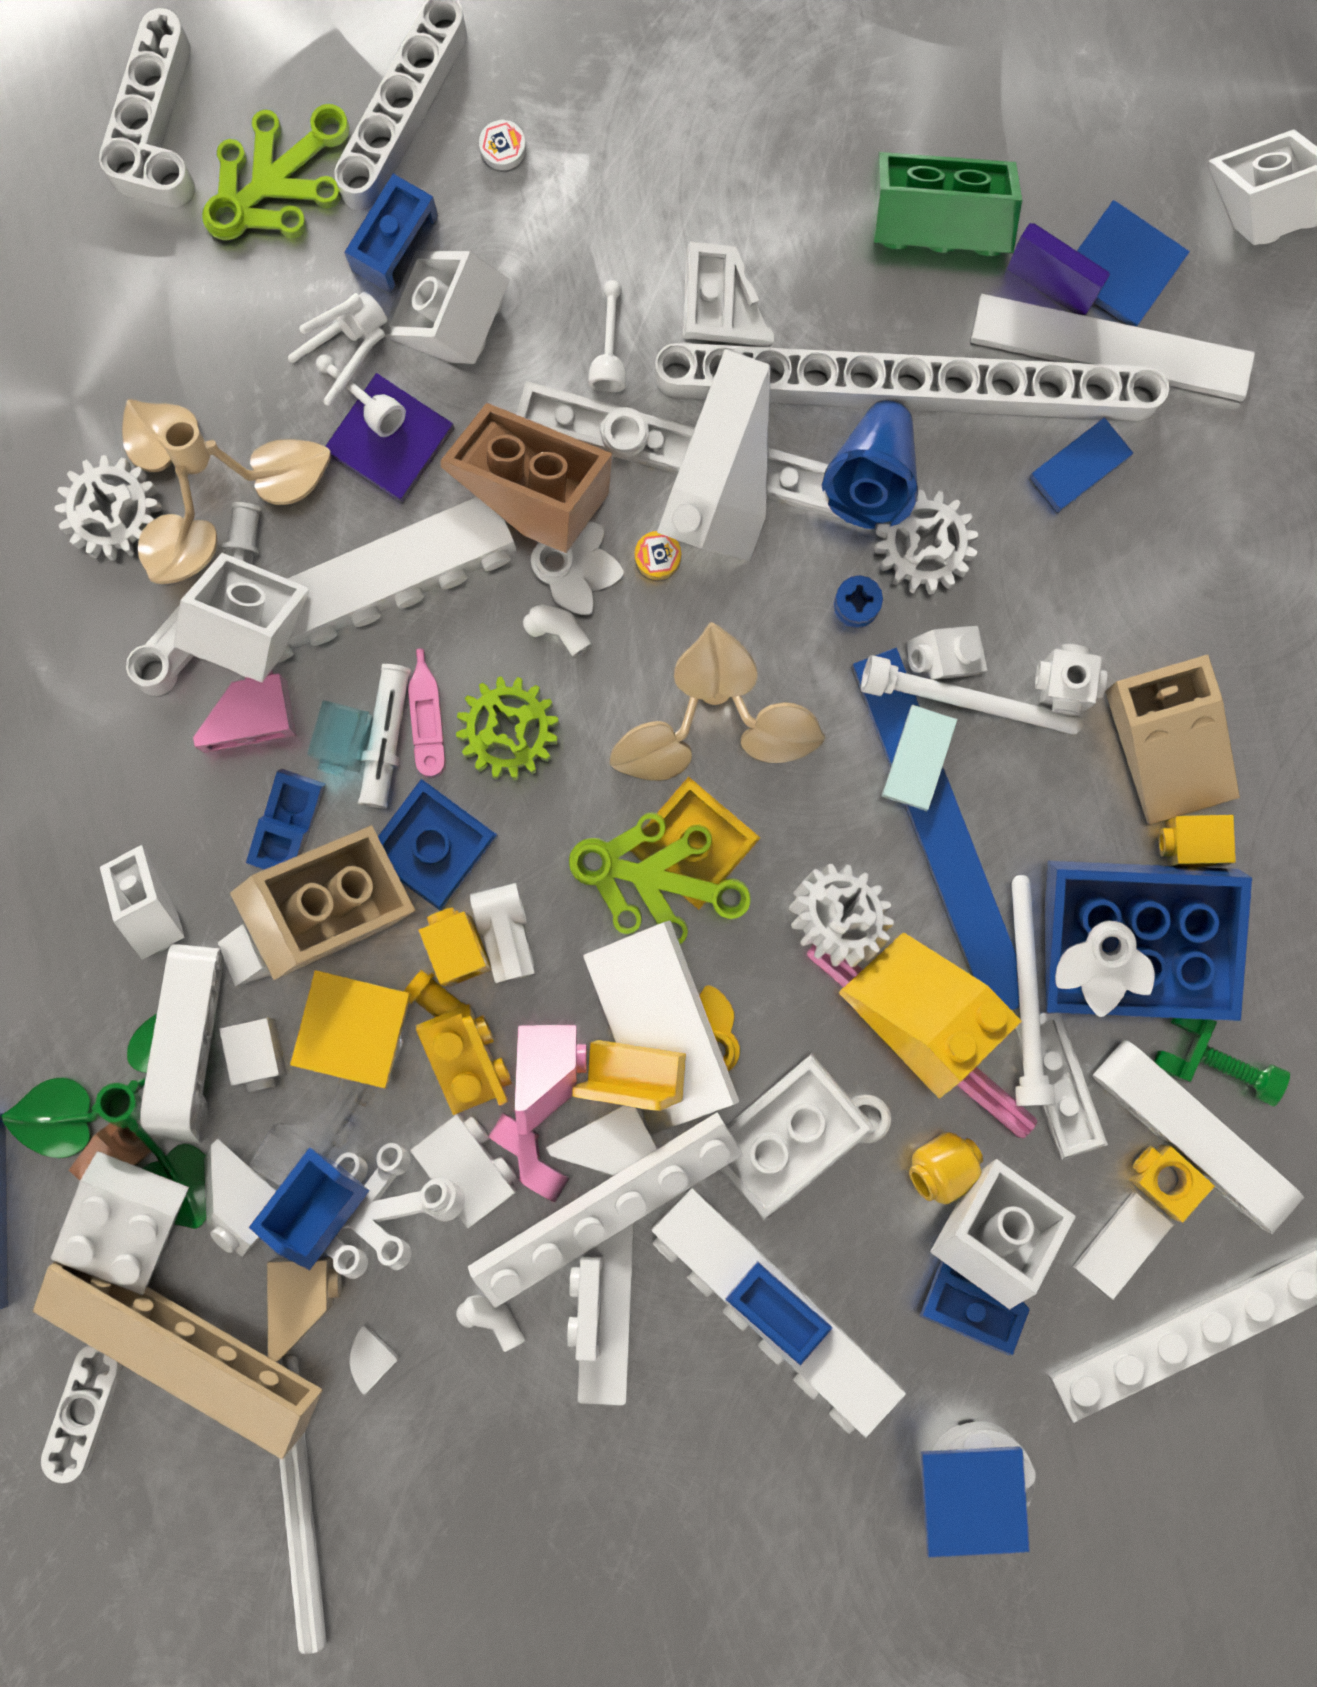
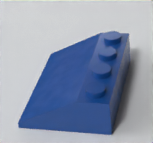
M1048 861L1045 893L1046 1011L1048 1013L1096 1015L1086 1002L1081 986L1071 989H1061L1056 986V969L1066 950L1074 945L1086 942L1090 931L1096 925L1105 921H1117L1132 931L1136 939V949L1150 959L1155 976L1150 995H1140L1126 990L1118 1005L1106 1015L1241 1021L1252 877L1239 869ZM1108 937L1102 943V950L1104 952H1113L1118 947V939L1116 937Z

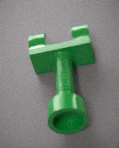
M1172 1019L1171 1024L1196 1036L1185 1060L1169 1052L1158 1051L1154 1062L1168 1075L1185 1083L1191 1082L1199 1063L1208 1064L1213 1069L1217 1068V1071L1226 1072V1075L1248 1083L1250 1086L1252 1085L1256 1090V1099L1273 1107L1280 1102L1289 1084L1291 1075L1289 1071L1270 1064L1265 1070H1259L1248 1063L1245 1064L1244 1061L1241 1062V1060H1237L1235 1057L1232 1058L1231 1055L1228 1056L1226 1053L1223 1054L1222 1051L1219 1052L1217 1049L1214 1050L1213 1047L1210 1048L1208 1042L1217 1024L1214 1020Z

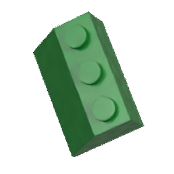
M879 152L873 218L874 243H882L891 249H905L909 245L923 246L940 253H949L955 249L974 250L976 253L984 256H997L1001 252L1014 253L1022 206V194L1016 162Z

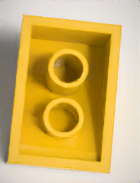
M904 932L838 992L939 1099L958 1085L1022 1022L988 985Z

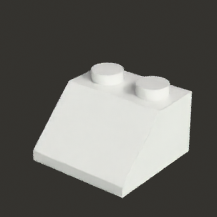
M1293 129L1209 160V169L1233 227L1253 245L1272 243L1284 234L1301 228L1317 226V146Z
M415 251L382 329L385 333V338L445 362L475 364L478 356L485 348L486 337L494 317L503 305L504 293L510 279L471 251Z
M221 553L181 599L173 647L191 653L197 658L208 660L235 671L244 677L263 682L281 659L308 597L310 588Z

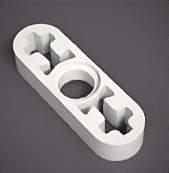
M90 1345L80 1350L74 1360L41 1455V1467L44 1474L50 1480L57 1483L71 1482L88 1468L123 1368L122 1364L104 1354L103 1363L109 1365L110 1369L97 1376L93 1387L96 1389L102 1388L103 1393L101 1394L92 1388H78L79 1382L85 1385L91 1380L94 1367L87 1363L88 1358H94L100 1353V1351H97ZM76 1398H85L94 1406L95 1416L88 1425H79L70 1416V1406ZM62 1429L69 1434L63 1435L61 1433ZM71 1435L87 1436L86 1441L80 1438L73 1444L70 1457L77 1460V1464H72L65 1471L60 1468L61 1460L55 1457V1453H60L66 1449Z

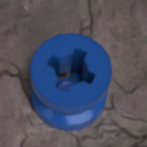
M862 575L852 576L843 581L837 590L833 603L834 614L838 621L844 626L853 629L865 628L873 623L882 607V590L877 582L870 577ZM861 595L864 596L866 600H870V602H866L864 598L861 597Z

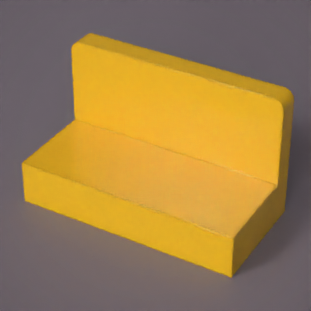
M603 1040L591 1042L588 1081L574 1085L572 1087V1097L661 1111L683 1101L686 1053Z

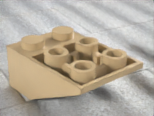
M1208 654L1116 681L1105 690L1148 825L1240 798L1223 698Z

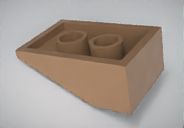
M489 403L483 406L441 459L442 469L522 535L564 553L568 552L609 494L612 453Z

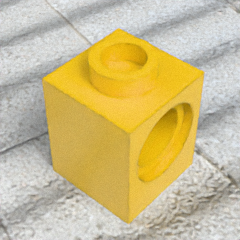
M1234 815L1175 816L1166 820L1165 828H1161L1159 832V851L1162 857H1167V866L1224 867L1236 863Z
M1161 1144L1157 1149L1153 1146L1148 1147L1136 1159L1132 1166L1136 1172L1129 1179L1131 1183L1171 1219L1179 1222H1184L1215 1187L1175 1149ZM1171 1166L1177 1173L1178 1182L1171 1192L1164 1193L1158 1186V1175L1162 1169Z

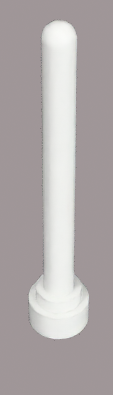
M874 655L869 656L862 676L861 692L876 696H882L883 692L891 694L893 690L1070 734L1080 733L1084 726L1083 720L1079 716L1058 714L1051 709L898 672V666L891 665L890 659Z
M1018 875L1012 880L1020 1020L1022 1021L1021 1036L1024 1076L1019 1077L1020 1086L1015 1087L1016 1106L1055 1105L1054 1085H1049V1075L1043 1074L1031 882L1027 876Z

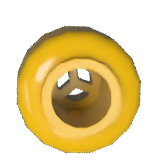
M944 1132L914 1152L912 1155V1167L909 1169L910 1179L924 1199L930 1202L935 1200L938 1203L947 1205L967 1193L982 1174L980 1164L983 1163V1155L976 1143L970 1138L962 1139L955 1133Z

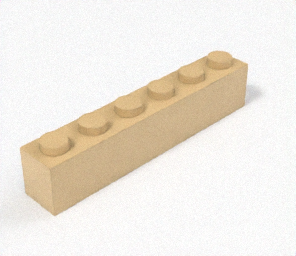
M56 1261L47 1268L33 1312L280 1459L286 1456L305 1433L323 1389L149 1287L141 1295Z

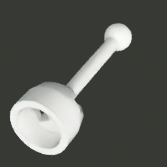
M610 280L605 283L603 288L604 294L608 297L604 354L598 356L591 363L588 386L591 389L606 393L622 391L626 386L624 363L620 358L613 355L616 302L622 292V287L618 281Z
M321 355L317 358V370L321 373H329L337 380L342 372L334 366V360L329 355ZM348 381L345 388L365 404L364 418L368 426L381 437H387L396 432L405 419V408L394 398L385 394L375 395L371 398L354 382Z

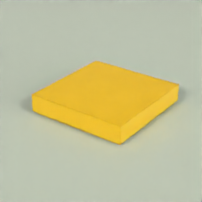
M688 776L657 812L666 823V830L662 838L656 842L643 841L629 852L642 861L682 838L690 826L695 824L704 825L710 830L712 835L709 849L702 854H691L667 868L666 871L719 884L732 873L760 840V837ZM651 819L643 831L649 836L657 835L660 831V825L657 820ZM693 831L689 834L688 841L691 846L700 848L706 844L707 838L703 832ZM681 895L698 911L706 903V901Z
M315 970L290 1065L387 1089L411 993Z

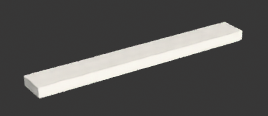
M526 381L516 415L608 451L602 441V423L611 411L621 407ZM641 413L648 424V441L646 446L640 453L632 457L622 458L613 454L612 457L678 474L695 427ZM768 448L766 499L843 520L832 512L828 506L829 498L825 490L824 492L822 491L824 473L829 464Z

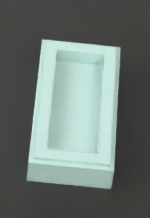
M911 705L881 797L924 811L929 809L958 719Z

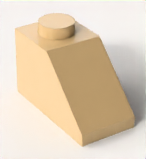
M330 1256L320 1257L311 1270L286 1258H274L267 1262L268 1358L278 1362L287 1355L334 1305V1298H340L342 1277L333 1268V1259Z

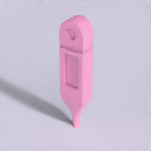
M416 649L417 664L408 686L413 745L415 746V764L423 776L435 778L440 776L446 768L440 692L433 674L425 663L424 649Z

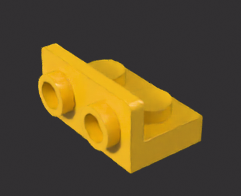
M467 1004L416 1025L418 1037L453 1115L496 1098L499 1106L508 1102L505 1087L511 1085L512 1080L503 1058L500 1057L494 1060L488 1044L493 1043L494 1038L484 1015L475 1018L470 1004Z

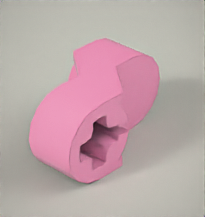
M502 1113L488 1137L518 1157L520 1172L518 1180L523 1185L546 1199L556 1202L570 1178L540 1159L538 1137L540 1135L536 1131L532 1130L528 1135H518L516 1119Z

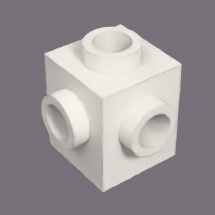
M1063 644L1061 645V650L1054 649L1045 658V661H1039L1037 667L1035 689L1040 690L1038 705L1050 706L1053 712L1063 715L1076 716L1081 715V711H1087L1096 703V698L1102 699L1105 693L1107 671L1100 670L1102 656L1089 654L1090 649L1082 645ZM1067 672L1081 674L1080 683H1072L1068 679Z

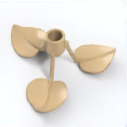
M128 399L123 416L122 436L129 460L134 466H139L143 471L147 472L162 471L173 462L176 467L175 472L179 477L185 507L184 518L175 514L160 516L148 523L139 537L138 555L148 574L149 580L156 584L183 581L200 572L215 554L218 542L217 531L209 521L194 520L195 510L188 480L189 474H198L207 467L211 455H214L248 481L256 480L255 490L262 500L275 505H288L304 499L314 490L331 460L330 449L318 443L304 440L283 439L271 441L260 446L252 453L250 462L253 470H247L219 449L214 440H204L195 416L188 409L173 404H154Z
M711 622L699 639L682 654L674 668V679L677 687L690 696L681 728L675 733L673 728L666 722L654 721L641 724L630 730L617 742L610 753L609 762L610 766H613L615 770L644 780H666L682 773L692 759L690 746L682 740L689 734L699 699H703L704 702L711 705H718L732 697L744 724L750 727L741 736V746L750 756L760 761L784 763L802 758L813 752L823 743L825 734L822 732L814 714L795 703L783 702L767 706L759 712L756 719L749 714L741 696L750 692L756 684L758 676L756 664L749 652L737 639Z

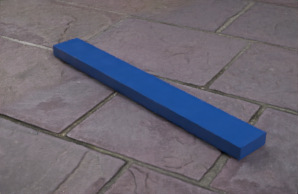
M897 647L875 655L890 659L891 665L898 666V672L906 673ZM868 658L853 663L851 666L860 690ZM893 690L891 694L883 692L882 696L861 692L891 768L911 705L920 707L915 695ZM942 766L929 809L924 811L906 804L905 807L970 974L988 985L1011 1010L1020 1007L1016 952Z

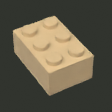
M372 825L253 874L230 892L274 980L386 930L416 911Z

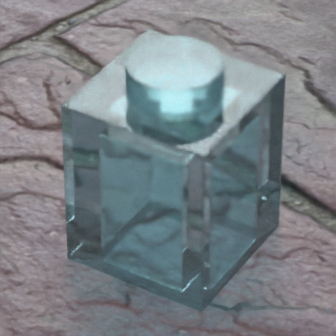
M326 700L322 701L307 753L310 758L319 762L317 770L340 777H345L347 770L360 773L363 763L361 762L362 751L367 749L373 716L369 712Z

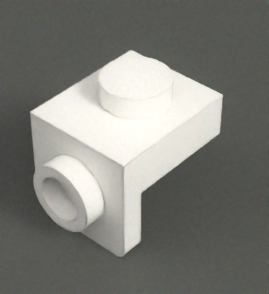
M978 626L934 629L907 641L908 662L912 669V674L915 676L937 681L939 679L977 676L988 671Z

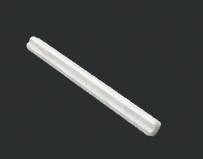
M284 1356L277 1362L299 1375L298 1359L296 1356ZM304 1433L283 1459L279 1458L298 1650L302 1654H311L323 1651L327 1642L306 1436Z

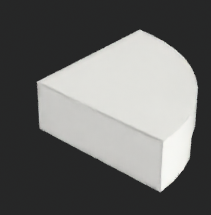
M366 1324L357 1333L350 1351L351 1374L356 1386L363 1395L400 1358Z

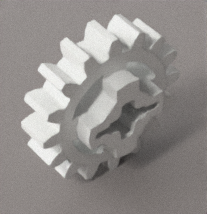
M106 455L101 456L100 466L96 468L87 459L82 461L85 472L79 476L77 473L69 471L67 475L73 482L70 488L59 487L57 490L66 499V503L55 506V511L60 516L67 518L58 525L60 530L66 535L73 534L69 542L77 549L86 545V553L93 558H97L102 549L105 556L110 560H116L117 549L120 548L129 556L134 555L132 543L136 540L139 541L143 529L154 520L151 517V513L162 510V505L156 499L150 498L158 491L156 486L151 481L144 482L147 474L139 466L131 471V464L125 458L121 457L115 467ZM106 480H120L129 484V486L126 487L123 483L115 487L107 484ZM103 494L110 501H113L111 504V515L114 522L104 515L106 512V501ZM137 512L134 521L130 525L134 513ZM91 529L95 532L103 529L109 531L111 536L100 537L87 531Z
M918 490L917 501L910 516L898 525L890 527V524L883 523L878 524L875 534L885 538V540L876 543L874 548L875 553L887 555L880 565L881 570L885 571L893 568L896 571L892 581L895 585L899 584L904 578L909 580V592L911 593L916 591L919 584H925L928 594H934L939 581L947 589L952 588L955 583L952 573L964 577L969 568L962 560L973 561L977 555V550L967 546V544L975 542L978 538V531L966 530V526L971 522L973 516L971 513L962 516L956 513L960 505L958 499L951 502L949 506L943 504L944 498L941 491L937 492L932 501L927 500L924 490ZM932 514L935 516L933 518L919 519L915 515ZM950 526L954 531L957 541L956 551L954 550L955 546L948 540L947 529ZM937 529L938 531L932 546L929 545L925 550L922 549L915 556L914 554L920 539H924L927 535L930 536ZM896 533L899 535L898 539L904 542L905 555L903 558L900 557L896 548ZM934 565L939 570L921 571L917 570V568Z
M828 864L821 872L814 869L793 892L797 898L791 903L789 910L799 916L791 926L792 929L804 930L806 935L800 941L802 946L813 943L817 947L814 954L815 958L819 959L827 953L831 955L832 966L837 967L846 958L850 967H855L863 959L867 962L871 960L889 941L890 936L886 932L894 925V920L883 914L891 907V903L879 901L877 896L883 888L880 885L870 888L866 884L868 881L867 873L864 872L856 878L852 876L850 865H846L837 873L834 865Z

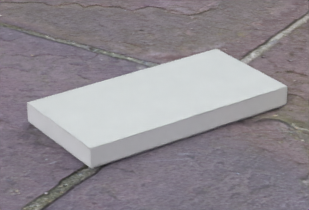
M671 921L663 922L583 955L616 1043L686 1053L683 1101L661 1111L641 1108L651 1135L740 1102Z

